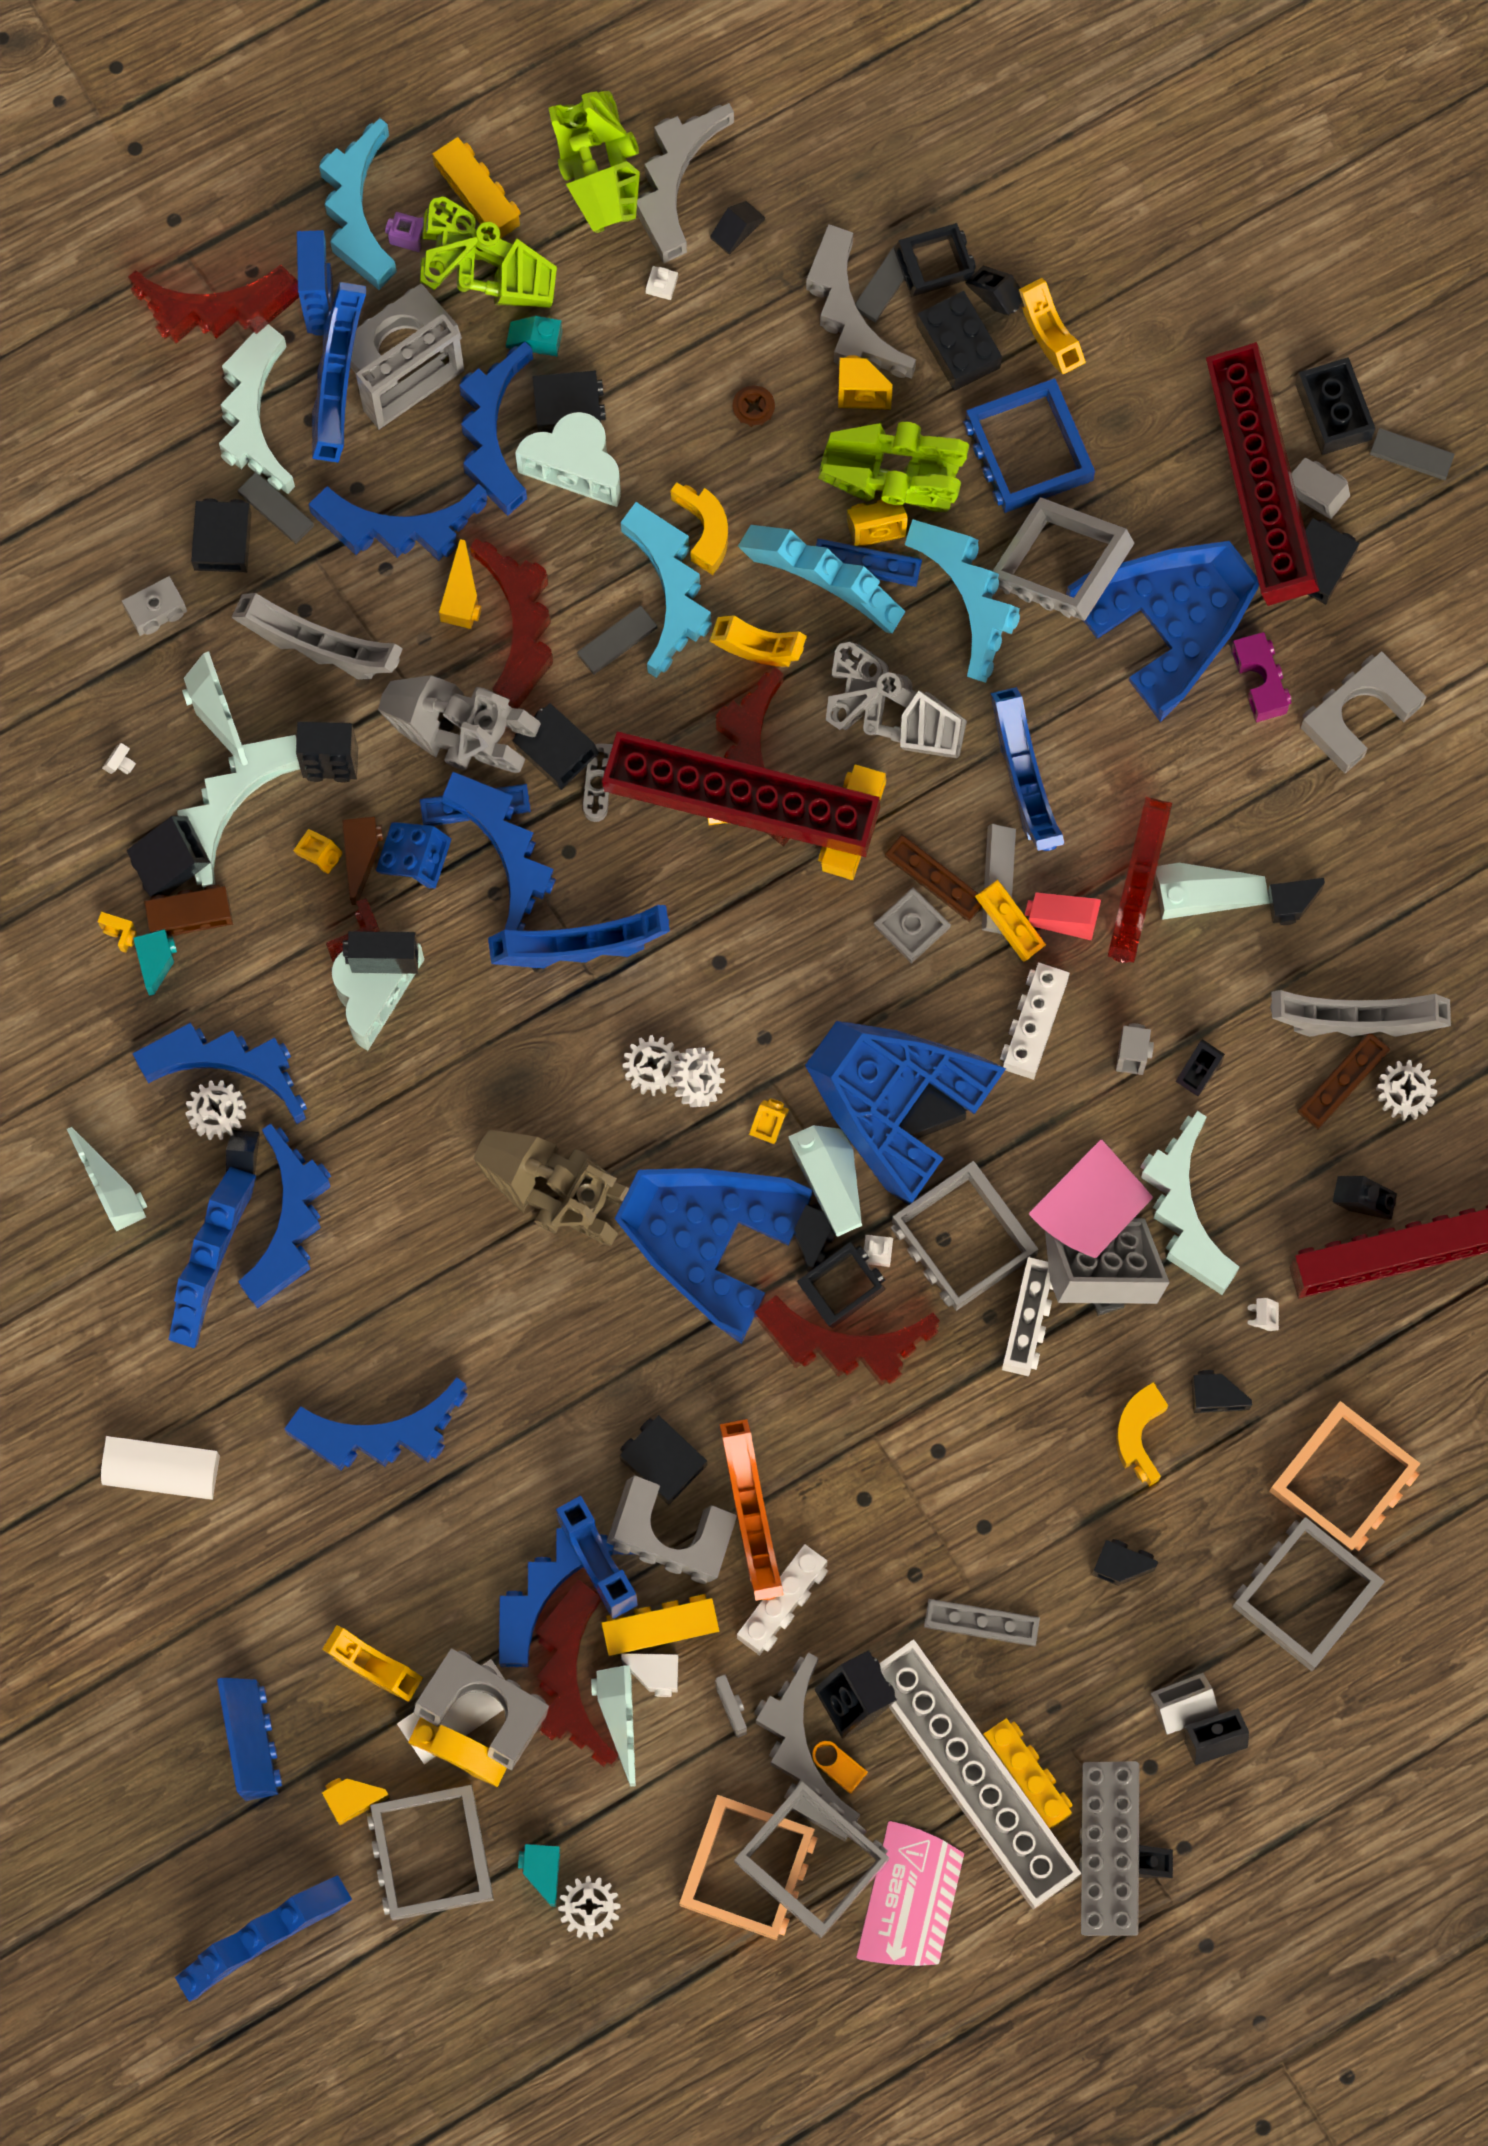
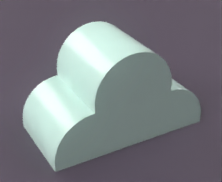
M582 412L568 414L557 422L552 433H533L524 438L519 444L515 453L518 473L615 507L618 506L621 497L619 468L616 461L607 454L605 430L600 421L594 416Z
M418 944V969L424 961L422 947L420 944ZM341 952L335 959L332 967L333 982L341 1003L346 1007V1018L353 1039L359 1046L368 1051L415 974L352 973L350 965L345 964V957H343V952Z

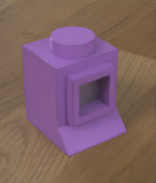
M396 212L394 219H388L385 233L389 237V243L420 252L423 217L417 218Z

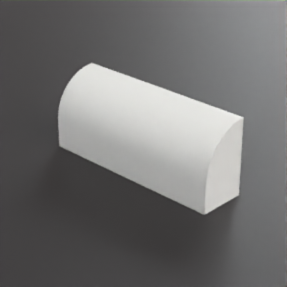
M106 1436L101 1482L102 1485L213 1500L220 1455L217 1451Z
M491 1659L483 1664L494 1669L497 1675L504 1679ZM482 1692L467 1693L454 1702L440 1726L443 1725L466 1736L504 1709L489 1694ZM414 1712L397 1723L408 1741L420 1718ZM412 1746L423 1764L436 1757Z

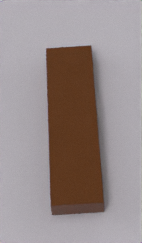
M903 834L885 853V857L968 922L982 908V905L975 897L979 894Z
M1367 1034L1299 1108L1297 1113L1319 1130L1388 1054L1390 1048L1374 1034Z

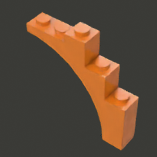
M748 1420L720 1424L729 1480L755 1600H771L784 1594L767 1521Z

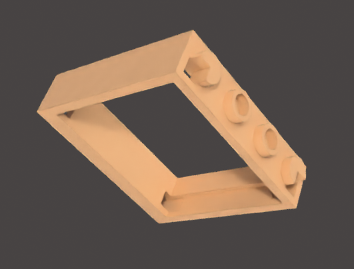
M1340 1401L1269 1492L1303 1519L1305 1517L1308 1518L1349 1553L1354 1548L1359 1552L1369 1539L1365 1536L1371 1527L1376 1530L1386 1518L1382 1512L1388 1505L1394 1508L1403 1496L1399 1492L1405 1484L1410 1487L1420 1475L1416 1471L1420 1463ZM1342 1417L1407 1467L1352 1538L1348 1537L1287 1489L1288 1485Z
M717 1795L679 1905L777 1940L779 1934L785 1935L790 1920L785 1918L787 1909L781 1903L779 1904L772 1927L694 1900L726 1808L766 1823L774 1815ZM784 1818L778 1827L803 1835L785 1890L797 1899L799 1892L794 1890L797 1880H804L808 1864H805L804 1860L807 1852L813 1854L818 1838L813 1836L814 1828Z

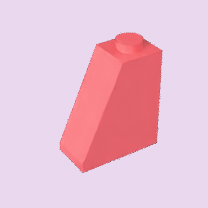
M1036 892L1034 901L1028 900L1025 916L1029 917V922L1033 927L1092 941L1101 900Z

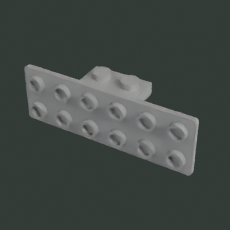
M1136 1761L1084 1762L1082 1828L1080 1829L1082 1856L1079 1862L1080 1872L1082 1873L1081 1934L1084 1936L1138 1935L1139 1763Z

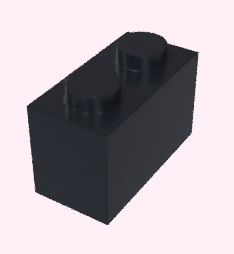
M1239 1708L1185 1726L1184 1742L1195 1765L1248 1748L1249 1730Z

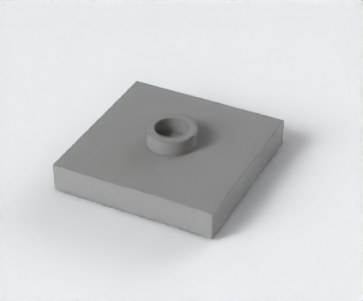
M913 887L874 923V927L912 964L951 928V924Z
M726 1675L717 1677L715 1680L716 1689L734 1734L738 1738L747 1734V1727L741 1711H744L742 1701L739 1695H733Z

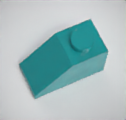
M540 316L510 322L506 348L512 349L514 346H520L526 342L532 348L533 353L558 357L563 333L561 320Z
M165 929L133 938L149 996L154 995L174 964L172 953L177 952L174 938H168Z
M525 1844V1851H519L518 1868L523 1869L524 1876L550 1906L556 1907L560 1847Z

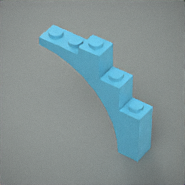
M380 118L374 124L371 123L365 128L363 136L357 142L353 141L347 147L345 154L336 148L331 154L328 153L322 158L319 166L321 177L337 190L332 191L326 198V213L343 227L337 229L331 237L332 252L378 290L397 272L395 261L380 247L371 233L362 206L363 186L368 168L377 150L389 137L388 124Z
M635 502L621 521V532L635 542L650 559L660 577L666 600L664 628L658 646L647 663L648 673L657 678L661 671L665 673L669 669L673 661L671 659L676 651H682L688 641L687 637L696 642L700 636H706L712 627L711 612L690 599H693L698 594L701 585L700 574L679 561H682L690 550L689 536Z
M912 519L905 545L924 553L937 562L952 578L962 594L969 613L972 631V651L967 677L986 683L987 678L993 672L995 653L1000 649L1002 643L1001 634L1002 632L1012 634L1013 629L1019 623L1020 608L993 600L992 596L999 587V574L971 565L978 554L979 540Z
M750 525L738 545L754 562L783 569L833 593L871 619L886 633L894 632L905 613V610L878 586L880 581L864 566L845 564L828 548L806 545L790 529Z

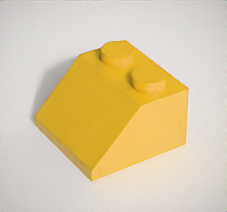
M856 355L840 358L838 408L891 409L892 383L865 358Z
M880 499L875 504L866 505L861 503L847 510V523L854 546L864 547L906 537L908 517L903 505L888 504Z

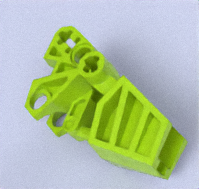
M596 91L581 95L582 101L577 105L569 104L549 107L550 118L559 148L560 158L558 159V166L566 181L575 178L574 181L567 183L566 186L591 229L596 233L605 231L604 227L611 224L629 222L636 219L640 171L626 161V158L639 154V147L633 133H627L620 124L617 105L610 91H601L599 93ZM605 142L611 167L599 171L596 161L592 158L590 148L602 145L601 143Z
M442 196L434 198L430 202L423 216L422 239L436 241V248L426 250L425 257L421 258L420 282L435 290L457 268V288L462 292H466L469 289L485 292L486 295L494 296L495 305L551 308L557 267L519 239H516L513 244L500 239V230L492 222H484L477 230L474 229L476 225L474 215L450 199ZM439 211L441 213L440 216L437 215L435 212ZM460 216L467 217L470 221V226L464 219L460 218ZM456 224H461L465 230H460ZM475 260H483L498 267L494 274V281L474 280ZM429 268L436 269L440 275H433ZM425 276H426L427 278L431 279V280L434 281V282H429V281L425 278Z
M899 422L895 436L886 435L881 423L830 433L818 479L866 502L874 499L875 491L880 490L883 491L881 499L888 504L903 505L907 503L929 511L946 513L950 510L951 503H954L959 495L961 481L956 478V474L958 473L959 466L962 467L967 459L969 444L956 438L921 435V427L912 422ZM884 453L912 456V460L909 461L903 472L880 468Z

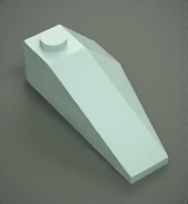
M209 651L205 652L184 677L187 689L182 690L187 706L193 704L196 715L242 765H246L248 762Z
M1185 863L1153 867L1162 920L1270 903L1265 876Z
M813 1125L788 1136L792 1153L836 1236L838 1237L862 1226L854 1151L842 1129Z
M72 1127L68 1128L67 1131L84 1163L85 1169L115 1230L119 1231L145 1218L146 1215L143 1209L147 1207V1204L141 1192L135 1194L132 1187Z
M630 1665L596 1671L597 1678L591 1679L592 1696H597L599 1706L630 1787L636 1786Z

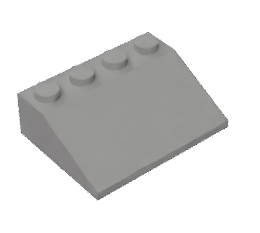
M1134 1218L1097 1258L1070 1248L1045 1231L1050 1282L1058 1303L1157 1304L1170 1283L1145 1218Z

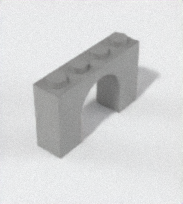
M419 284L417 287L408 290L404 296L394 303L388 304L377 315L365 320L357 328L350 368L356 374L381 356L379 354V347L382 341L396 330L405 328L419 330L443 313L458 331L460 339H462L458 325L422 284ZM439 325L436 328L441 333V327ZM370 373L364 377L369 382L374 379ZM398 381L381 391L379 396L398 384Z
M1382 651L1376 657L1370 655L1361 664L1362 669L1356 674L1354 672L1348 674L1341 682L1343 685L1337 691L1331 689L1322 698L1323 703L1317 708L1315 706L1310 707L1302 716L1304 719L1301 729L1344 773H1347L1363 759L1368 749L1348 729L1343 721L1342 707L1348 700L1360 695L1376 697L1383 701L1403 723L1418 711L1426 700V696Z
M635 1475L628 1479L606 1543L613 1545V1549L623 1554L631 1552L639 1555V1559L649 1564L657 1562L665 1565V1569L675 1574L683 1572L691 1575L693 1581L701 1584H707V1582L717 1579L737 1515L711 1505L703 1510L695 1538L691 1545L686 1549H672L663 1545L655 1537L651 1528V1513L660 1485Z
M451 1648L417 1700L414 1713L439 1727L459 1697L471 1692H482L491 1695L503 1707L506 1721L491 1743L487 1756L512 1771L545 1719L549 1705L546 1704L542 1697L536 1694L530 1695L523 1691L515 1681L499 1677L491 1667L487 1665L481 1666L472 1661L471 1656L463 1651L457 1652Z

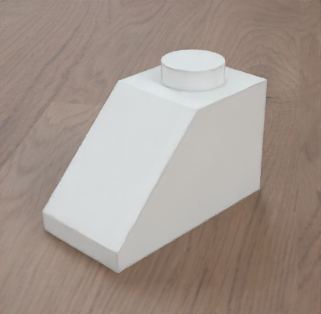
M621 1654L622 1664L624 1666L630 1665L631 1673L649 1692H655L657 1697H671L672 1692H678V1655Z

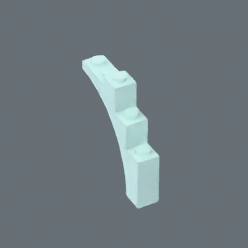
M264 321L222 365L225 381L236 389L221 404L223 419L234 428L219 443L222 453L221 457L226 463L231 466L235 464L240 469L248 463V466L258 474L263 473L268 478L267 481L272 487L278 491L282 489L289 494L295 487L293 477L278 463L268 448L260 423L261 397L266 379L274 363L287 346L284 336Z
M296 735L242 745L248 764L242 765L234 755L228 757L231 774L205 779L206 788L201 789L204 805L177 810L178 816H188L211 862L195 874L197 885L202 884L203 889L206 886L215 885L214 867L216 850L222 832L233 812L251 793L263 784L282 774L300 769L296 755Z
M1197 1111L1193 1118L1188 1115L1181 1125L1180 1130L1183 1133L1179 1139L1173 1138L1165 1149L1168 1155L1160 1150H1157L1154 1156L1148 1154L1140 1167L1144 1170L1141 1178L1167 1195L1164 1196L1162 1194L1153 1208L1157 1211L1154 1219L1180 1235L1179 1237L1174 1235L1168 1243L1166 1249L1169 1250L1166 1259L1223 1295L1237 1274L1239 1266L1225 1256L1208 1237L1198 1219L1191 1198L1189 1181L1191 1153L1195 1140L1207 1118Z

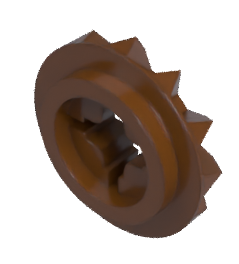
M752 385L738 391L733 399V412L740 423H745L752 427L753 425L762 426L767 420H771L775 410V401L767 389ZM759 401L758 408L761 412L753 410L748 414L749 405L747 403L754 404Z

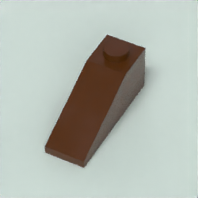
M375 816L342 820L349 895L352 905H357L379 852L378 841H383L382 825L376 824Z

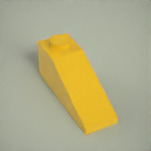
M460 539L439 610L440 622L472 629L473 622H478L481 606L478 605L466 542Z

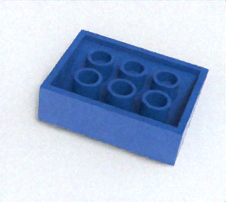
M218 1678L217 1682L237 1793L245 1801L279 1795L278 1787L282 1786L280 1770H275L273 1759L277 1758L275 1742H270L268 1731H272L270 1714H265L263 1703H267L265 1686L260 1687L256 1679Z

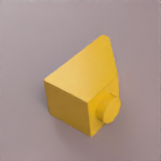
M341 1778L328 1783L325 1786L327 1790L322 1792L339 1825L371 1809L370 1805L381 1803L390 1798L386 1789L350 1779L342 1781Z

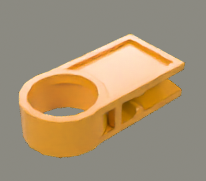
M831 1741L819 1742L813 1749L812 1760L815 1766L850 1794L867 1775L868 1771ZM822 1746L833 1747L837 1753L835 1763L830 1766L820 1765L816 1760L817 1749Z

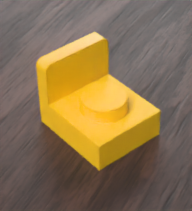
M310 829L306 831L293 850L298 856L316 864L327 874L337 864L343 853L331 839Z
M101 912L98 923L101 929H103V933L112 937H118L120 934L118 947L120 951L126 953L128 947H133L134 945L133 938L137 937V931H135L136 928L133 922Z
M769 1098L768 1101L763 1100L759 1105L749 1135L775 1144L789 1109L784 1107V1103L776 1099Z

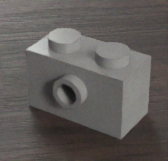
M1304 458L1292 472L1298 500L1329 519L1333 518L1350 497L1347 480L1340 474L1334 475L1327 471L1318 461L1312 462Z
M170 576L122 600L125 611L139 636L152 634L160 628V625L168 621L175 622L187 612L185 603Z
M1135 1023L1123 1026L1118 1049L1117 1072L1143 1075L1147 1058L1152 1059L1154 1042H1149L1151 1029H1145L1144 1025Z
M1204 1673L1151 1693L1158 1720L1167 1735L1182 1730L1186 1725L1219 1715L1213 1689Z

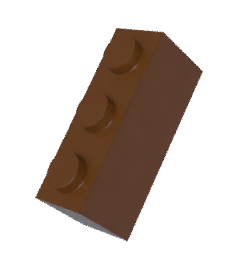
M209 885L201 891L182 890L174 896L155 895L150 898L151 900L144 901L150 933L165 929L169 937L233 925L229 897L225 886Z

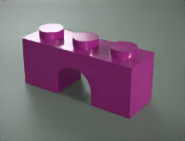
M1264 632L1234 640L1231 651L1239 674L1253 671L1260 674L1264 680L1262 686L1251 689L1248 695V701L1255 722L1287 714L1289 704H1291V696L1287 688L1284 689L1282 686L1283 673L1280 665H1275L1272 656L1275 655L1272 641L1266 639Z

